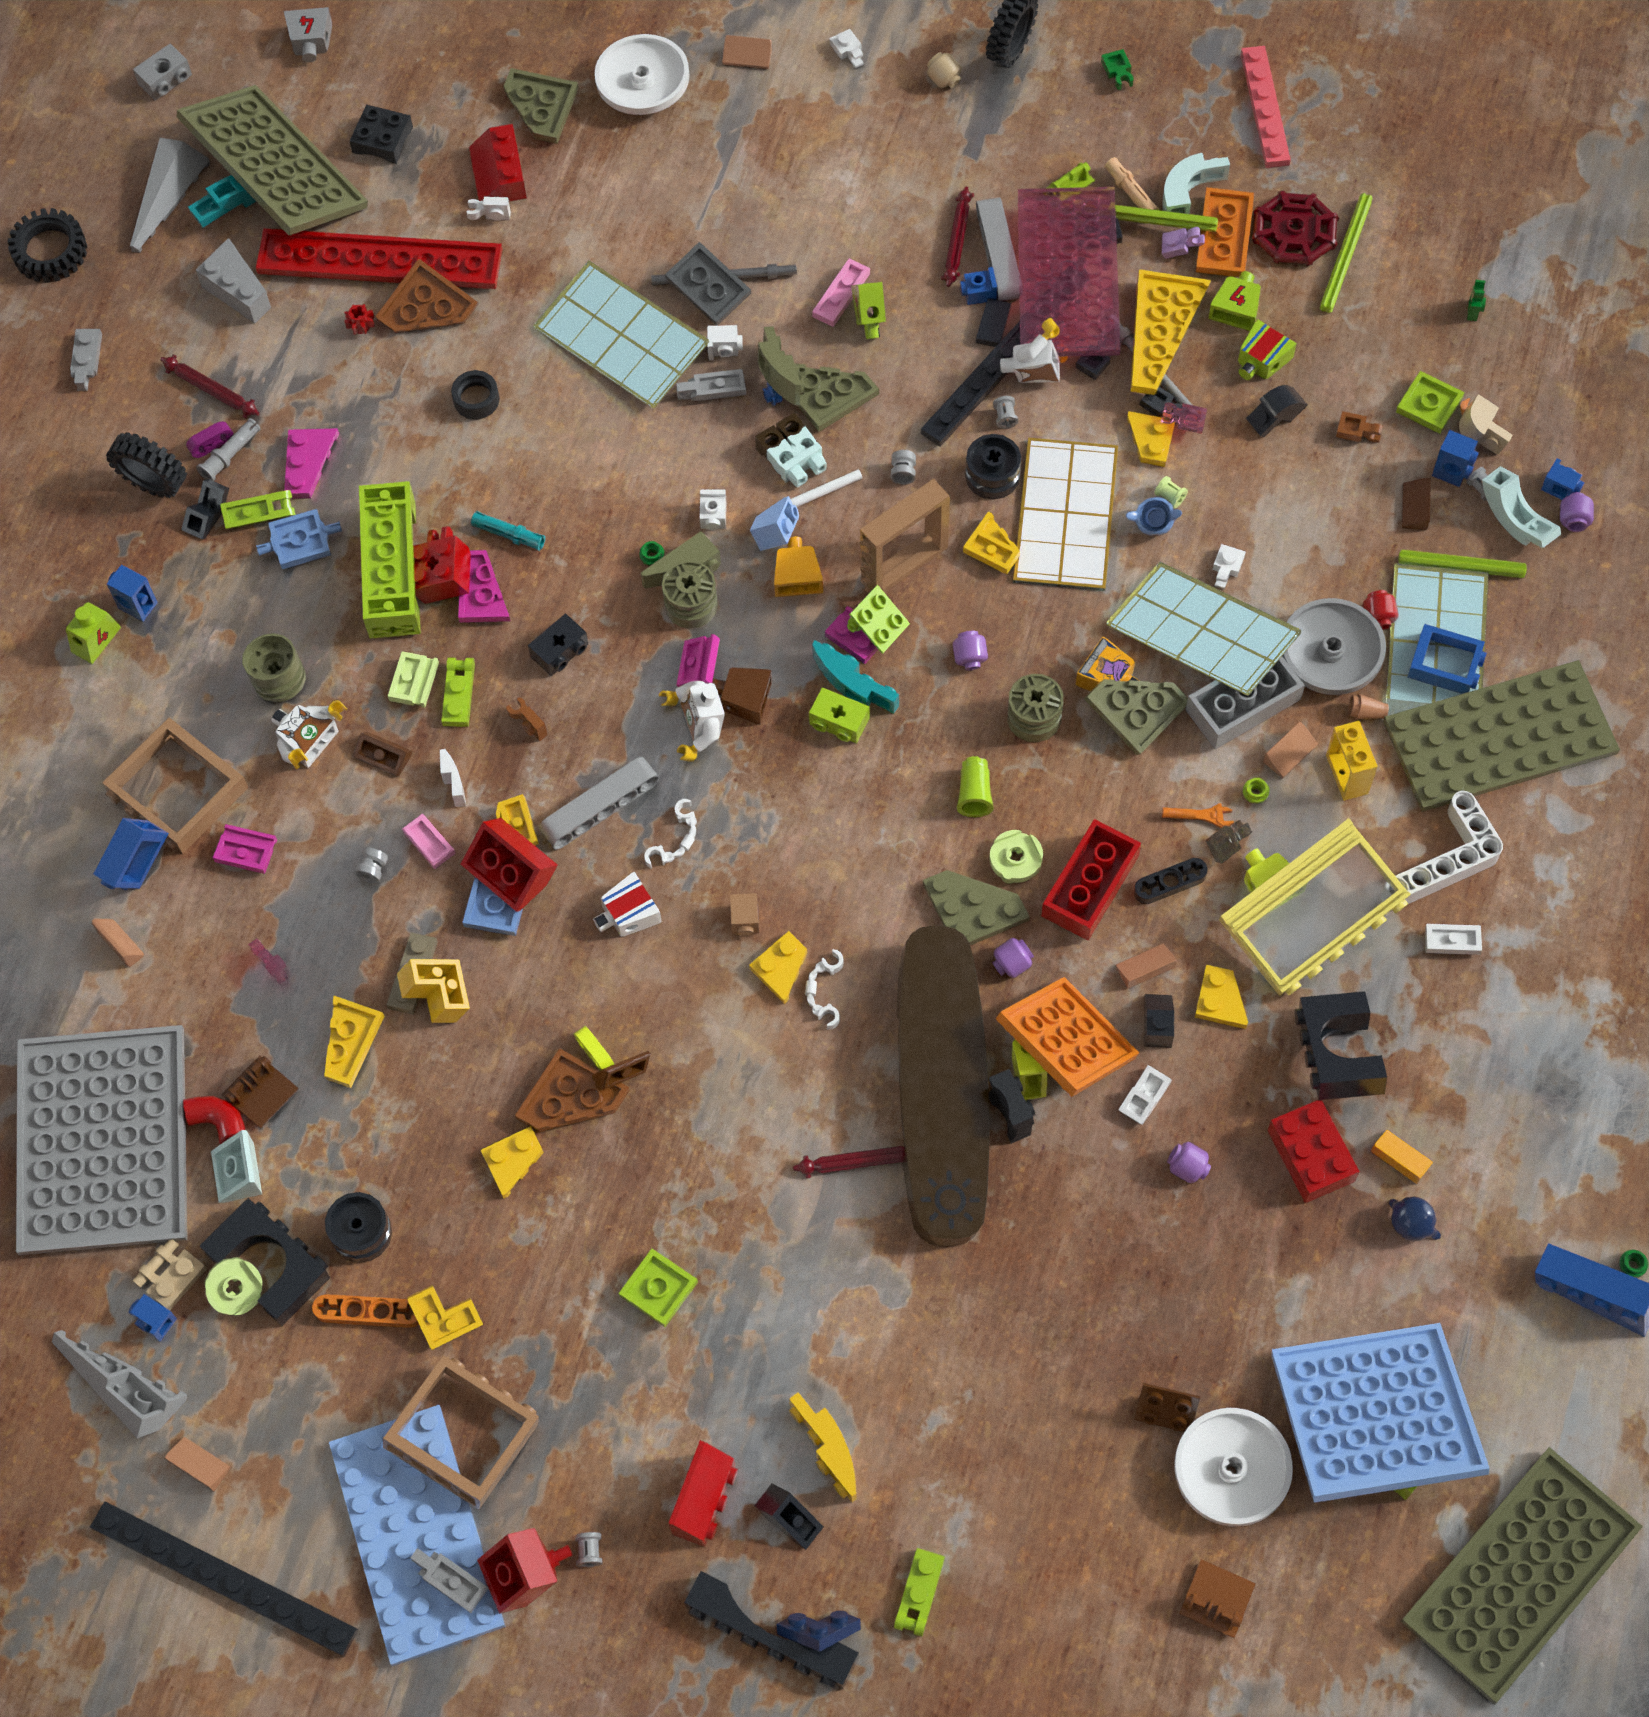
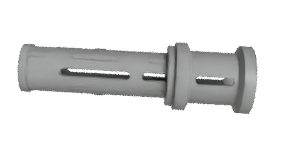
M249 418L220 449H213L210 453L211 456L203 464L197 465V471L205 480L215 481V476L223 468L230 466V459L261 430L258 424L249 430L255 423L253 419Z

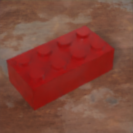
M1094 819L1045 899L1041 917L1089 941L1138 859L1141 842Z

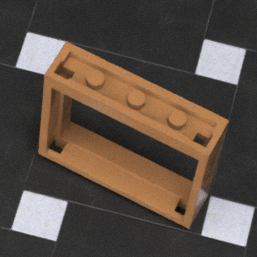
M934 478L860 529V581L865 586L867 592L872 591L878 585L885 593L948 549L950 495ZM925 517L924 535L883 563L882 547Z
M168 718L102 782L107 790L105 795L115 805L118 803L125 807L124 811L132 819L148 820L168 832L169 834L163 844L171 849L176 848L182 854L249 788L244 776L171 718ZM170 739L226 782L177 833L122 789Z
M443 1355L384 1436L383 1448L480 1510L537 1428L539 1416L536 1415L537 1412L527 1404L521 1405L514 1401L512 1395L502 1388L497 1390L489 1385V1381L481 1374H472L467 1371L459 1360L455 1358L449 1359ZM444 1373L524 1423L480 1487L400 1436V1433Z

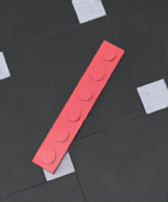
M1265 46L1242 48L1241 58L1266 168L1289 166L1291 159Z

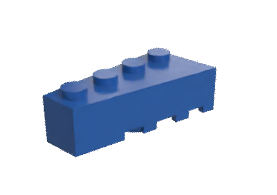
M1548 1243L1535 1270V1281L1540 1288L1548 1292H1555L1645 1337L1649 1329L1648 1282Z

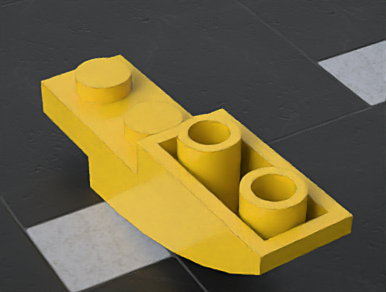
M797 1392L789 1399L791 1409L788 1411L798 1424L803 1422L809 1429L806 1434L815 1446L821 1444V1447L816 1450V1458L818 1459L815 1462L816 1466L824 1476L830 1474L836 1482L833 1484V1487L843 1499L848 1497L851 1502H854L857 1499L854 1467L848 1446L839 1427L825 1407L815 1414L799 1392Z

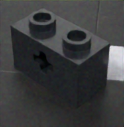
M565 613L528 644L530 658L552 676L557 671H562L573 657L581 655L586 650L587 645H589L587 632Z

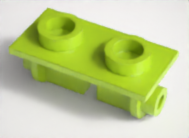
M1087 162L1079 163L1057 181L1050 183L1043 192L1059 207L1095 181L1089 175L1088 171L1091 170Z

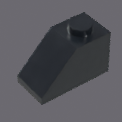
M1145 994L1144 1047L1172 1048L1174 1040L1172 995Z
M771 1483L754 1505L771 1524L805 1550L824 1528L790 1492Z

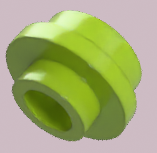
M1252 778L1244 784L1243 795L1251 803H1262L1269 796V786L1261 778ZM1257 789L1260 791V794H1254L1251 791Z

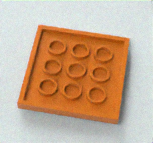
M1065 977L1002 1010L996 1017V1020L1019 1042L1071 1097L1135 1060L1139 1054L1126 1038Z

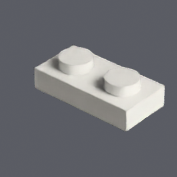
M1426 924V953L1480 955L1482 952L1481 926Z

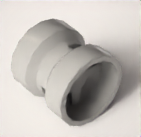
M908 450L893 452L891 456V464L893 465L891 480L894 483L903 485L914 482L915 469L913 467L916 465L915 453Z
M366 847L361 853L362 861L356 866L354 874L366 882L378 883L382 875L381 868L386 865L388 856L380 850Z

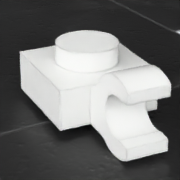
M850 29L830 38V45L841 60L848 57L855 68L864 65L860 58L863 56L861 43Z
M484 197V201L468 200L469 208L475 209L473 211L467 210V216L470 220H477L482 215H485L486 219L496 221L510 220L511 211L508 197Z
M1221 544L1213 566V570L1218 571L1215 587L1225 589L1229 575L1238 576L1245 557V551Z

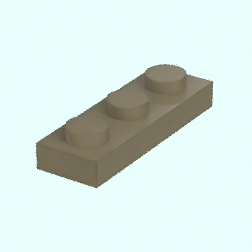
M411 932L398 972L410 959H432L438 943L437 938ZM396 975L387 1002V1008L414 1015L419 998H402Z

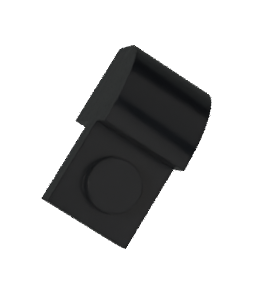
M1281 385L1263 395L1259 399L1261 403L1246 419L1260 436L1265 437L1282 420L1287 422L1293 421L1308 404L1294 387Z

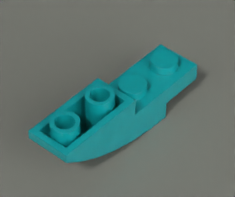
M230 175L205 188L208 195L188 206L190 213L204 228L238 205L242 204L247 208L255 203L256 200Z
M814 640L812 643L813 658L833 687L847 698L867 706L872 702L893 714L899 707V694L895 689L888 685L882 686L867 674L861 675L859 662L851 655H843L835 651L831 645Z

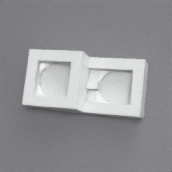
M440 749V768L444 784H452V797L455 807L466 806L464 789L457 767L449 753L445 749Z
M1148 1065L1135 1087H1132L1119 1111L1143 1125L1167 1090L1172 1079Z

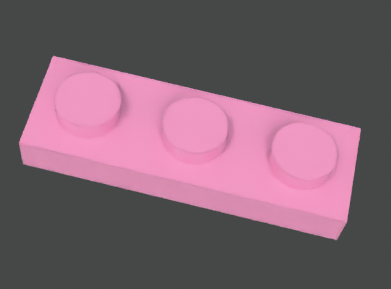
M848 259L812 311V317L834 327L853 300L851 285L863 284L870 275V268Z

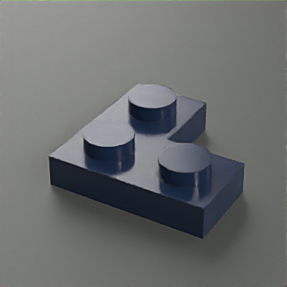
M842 1610L834 1611L820 1621L806 1617L803 1613H793L787 1619L776 1624L777 1635L819 1652L861 1630L860 1618L849 1615L846 1611Z

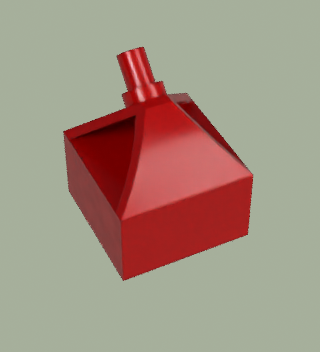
M531 1528L507 1534L478 1558L477 1562L497 1610L501 1614L527 1607L558 1582L555 1567L560 1565V1561L573 1556L569 1545L556 1551L553 1549L547 1551L536 1529Z

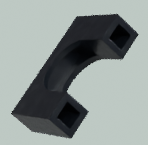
M1365 991L1300 997L1299 1008L1295 1009L1296 1025H1301L1300 1043L1301 1046H1306L1305 1064L1307 1068H1311L1310 1085L1312 1090L1316 1089L1318 1100L1385 1094L1388 1077L1382 1055L1345 1058L1330 1052L1322 1042L1326 1037L1334 1033L1368 1030L1371 1012Z
M247 1198L199 1246L215 1264L224 1259L239 1258L248 1248L260 1243H272L284 1249L286 1253V1266L283 1274L257 1300L260 1306L279 1325L283 1326L330 1279L326 1271L328 1265L318 1255L314 1258L306 1252L309 1247L298 1237L293 1240L287 1234L290 1231L288 1227L279 1219L274 1222L268 1216L271 1212L260 1201L255 1204Z

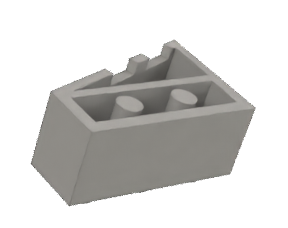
M229 238L196 269L201 287L253 323H256L271 308L266 290Z

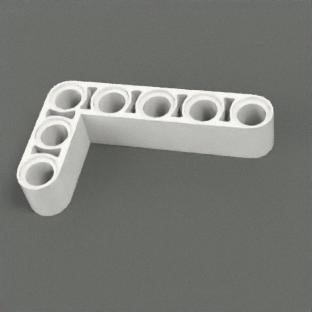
M1467 791L1457 792L1454 794L1448 808V816L1465 845L1395 876L1411 894L1406 899L1408 904L1496 864L1503 850V843L1471 793ZM1456 805H1463L1467 809L1462 810L1458 808ZM1475 826L1479 828L1480 831H1473L1470 827ZM1483 848H1489L1494 853H1487L1483 850ZM1460 859H1467L1471 864H1464ZM1436 869H1443L1447 874L1442 875ZM1413 880H1420L1424 885H1417ZM1387 882L1381 894L1382 902L1392 895L1389 891L1393 889Z

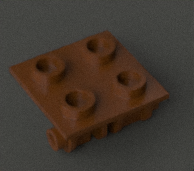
M259 1055L221 1095L261 1129L299 1088L273 1067L268 1058Z
M1143 1383L1134 1420L1148 1425H1157L1173 1429L1174 1431L1185 1432L1195 1420L1200 1396Z

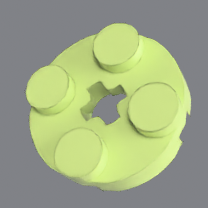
M1010 830L1000 834L995 839L990 850V865L995 874L1001 877L1005 883L1025 882L1033 878L1041 870L1043 849L1040 842L1033 835L1030 834L1029 836L1021 833L1022 831ZM1016 851L1017 854H1023L1020 861L1010 859L1012 852Z
M238 1257L218 1262L211 1268L204 1282L205 1294L211 1306L218 1312L228 1315H242L250 1311L258 1303L257 1300L262 1292V1278L259 1271L253 1264ZM228 1281H241V1284L238 1286L240 1291L236 1294L233 1291L228 1293L226 1291L229 1286Z

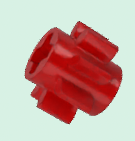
M353 304L349 311L344 312L346 329L352 328L354 335L357 333L367 334L370 327L374 328L373 319L375 317L373 310L367 311L365 304Z

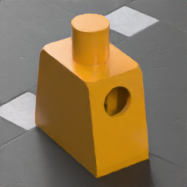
M790 537L787 548L777 550L774 577L775 597L823 593V577L814 548L812 546H802V539L800 537Z

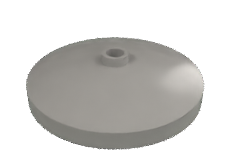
M1337 598L1315 600L1297 609L1285 624L1301 634L1282 657L1300 678L1305 687L1313 691L1329 695L1355 692L1368 685L1377 676L1382 667L1386 653V641L1383 630L1372 614L1353 602Z

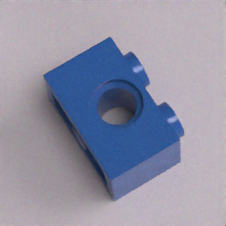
M1449 430L1440 448L1432 476L1460 487L1464 479L1468 480L1474 469V464L1479 452L1475 451L1478 441Z
M122 564L117 571L110 575L107 586L118 609L144 622L158 603L147 578Z

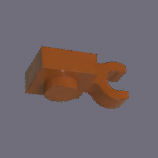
M1342 411L1336 437L1361 442L1362 436H1364L1371 442L1379 443L1383 425L1366 423L1367 416Z
M517 698L520 706L518 710H513L509 705L506 706L507 713L511 718L523 720L521 725L529 736L534 735L539 741L548 736L545 723L529 706H526L522 698Z

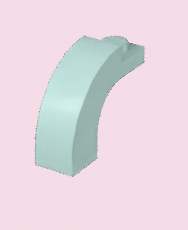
M1199 153L1189 156L1175 165L1165 182L1162 202L1163 211L1190 214L1191 201L1188 192L1193 187L1202 183L1228 180L1230 168L1228 157L1204 161L1203 154Z
M1500 466L1482 479L1484 493L1492 512L1501 525L1520 543L1526 546L1532 542L1544 548L1561 535L1558 525L1541 517L1528 505L1521 492L1518 475Z

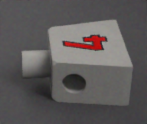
M328 7L284 11L295 55H302V59L306 62H314L316 54L328 51L332 30V20Z

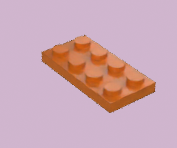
M1206 187L1203 216L1216 217L1218 219V227L1215 232L1201 231L1200 235L1204 234L1205 238L1204 244L1199 246L1196 272L1240 277L1241 272L1245 271L1254 201L1253 192Z

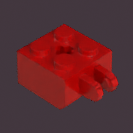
M450 526L441 528L440 539L436 530H429L427 542L413 546L415 596L424 604L469 594L471 553L469 547L456 535L453 536Z

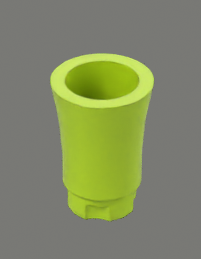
M972 756L962 762L957 811L967 817H984L994 810L990 791L988 761L978 756Z

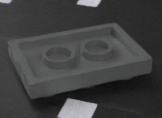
M698 242L665 274L666 279L716 326L751 294V289L701 242Z

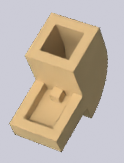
M1478 394L1468 405L1460 419V433L1478 441L1498 455L1509 443L1513 435L1492 422L1499 407Z

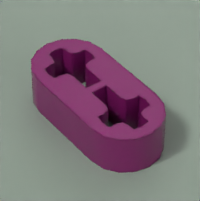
M217 422L190 437L186 447L194 458H201L211 453L213 449L223 446L233 436V431L226 422Z

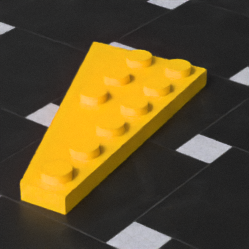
M1139 269L1136 287L1130 392L1156 394L1211 280Z

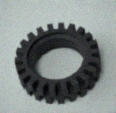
M1004 0L1002 2V8L999 7L997 11L998 16L993 20L994 26L989 31L991 35L987 39V42H989L986 45L987 59L1007 68L1015 64V60H1018L1020 53L1024 50V44L1028 43L1029 34L1031 35L1033 31L1031 28L1035 25L1036 20L1034 18L1038 13L1036 11L1038 9V0Z
M45 208L40 209L41 215L37 216L35 211L30 212L31 219L24 215L21 218L23 225L16 222L14 224L16 230L11 229L9 233L11 238H8V249L16 268H18L21 274L24 273L28 279H31L33 276L36 282H40L42 277L45 283H50L51 276L54 277L55 282L60 281L59 274L62 273L65 278L69 277L68 270L71 269L75 273L78 270L76 263L82 266L84 263L82 257L87 255V242L79 222L71 214L67 216L66 211L60 210L58 214L55 208L50 209V214L47 213ZM55 230L69 237L66 250L54 259L41 261L33 259L27 254V246L30 240L41 232Z
M120 433L106 454V460L110 462L109 466L115 468L114 471L117 474H122V478L125 481L130 480L131 485L134 487L136 485L140 486V490L144 492L148 490L151 495L155 496L157 494L161 498H164V496L166 498L174 497L187 476L186 468L181 466V461L175 460L176 456L174 454L166 453V448H159L157 446L158 443L154 441L150 443L148 438L144 436L140 438L138 434Z

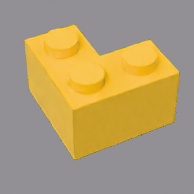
M410 959L397 973L402 998H427L432 1023H456L470 1009L459 960Z

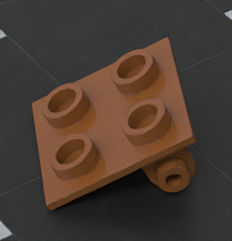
M1201 1559L1179 1614L1231 1638H1235L1256 1583Z

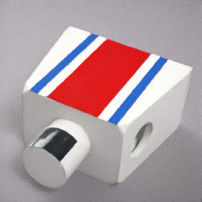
M635 872L628 875L602 896L601 902L605 912L593 918L600 932L614 925L620 936H627L662 922L659 909Z

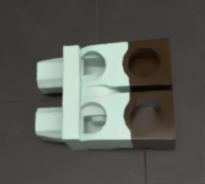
M795 412L776 423V427L773 425L755 436L756 450L761 456L764 455L785 483L790 480L796 487H800L808 480V475L804 471L811 468L816 475H819L827 469V463L822 456V447L816 442Z

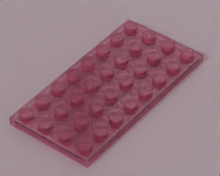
M1115 187L1018 189L1020 345L1032 343L1039 334L1045 333L1042 324L1045 320L1052 318L1059 327L1060 332L1058 336L1048 340H1052L1058 357L1120 355Z

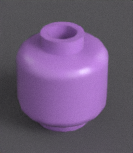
M1575 492L1566 496L1561 501L1560 522L1569 531L1581 532L1593 523L1594 503L1591 498L1583 493Z
M978 631L959 633L958 638L953 641L955 662L960 666H965V670L981 668L980 664L988 659L986 640L984 636L978 634Z
M1011 938L994 950L996 960L992 963L1001 976L1006 973L1009 977L1016 978L1032 966L1031 958L1034 955L1022 939L1018 941L1015 938Z
M1185 1142L1182 1145L1177 1144L1167 1161L1170 1164V1172L1187 1183H1194L1199 1178L1204 1180L1211 1168V1165L1208 1164V1153L1191 1142Z

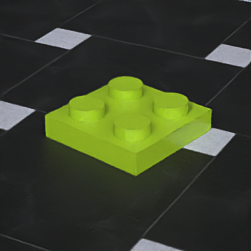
M1420 371L1397 406L1396 413L1441 434L1463 399L1465 392Z
M651 1249L621 1289L619 1297L663 1327H666L697 1285L698 1279L654 1249Z

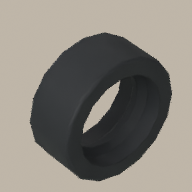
M479 370L467 371L459 375L452 384L451 394L454 407L465 418L475 420L486 418L498 407L500 397L497 383L490 374ZM472 386H484L490 391L488 398L481 403L469 404L461 399V394Z

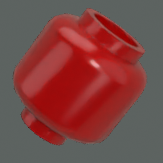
M1385 590L1369 593L1362 603V607L1372 614L1382 630L1391 628L1392 623L1397 621L1399 617L1395 597Z

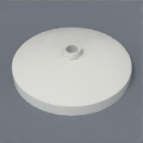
M651 34L625 37L610 45L599 57L595 67L596 87L602 99L618 111L634 115L656 113L673 105L685 92L689 83L688 61L681 48L664 37Z
M1240 1408L1217 1409L1196 1419L1180 1439L1174 1462L1176 1481L1186 1502L1202 1517L1225 1526H1247L1271 1515L1284 1500L1291 1484L1293 1472L1289 1447L1278 1429L1259 1414ZM1232 1466L1236 1469L1237 1473L1232 1474L1226 1468Z

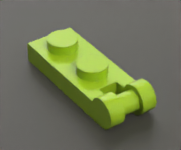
M291 490L220 504L225 529L228 530L296 515L294 507H291ZM280 501L282 509L275 511L273 502Z
M453 657L447 658V674L441 721L443 726L469 727L475 669L474 658H465V660H456ZM456 670L465 671L464 676H456Z
M919 1548L916 1549L894 1629L903 1631V1628L914 1631V1635L923 1636L945 1556ZM908 1611L919 1612L918 1620L907 1617Z

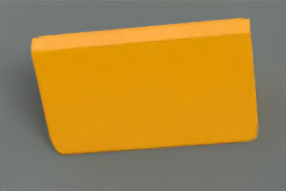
M1388 1130L1377 1140L1371 1150L1373 1154L1416 1184H1418L1433 1164L1431 1160Z

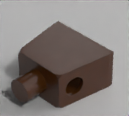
M732 667L729 669L726 681L713 678L712 683L715 685L718 695L721 696V704L725 712L750 722L761 724L773 682L772 670Z

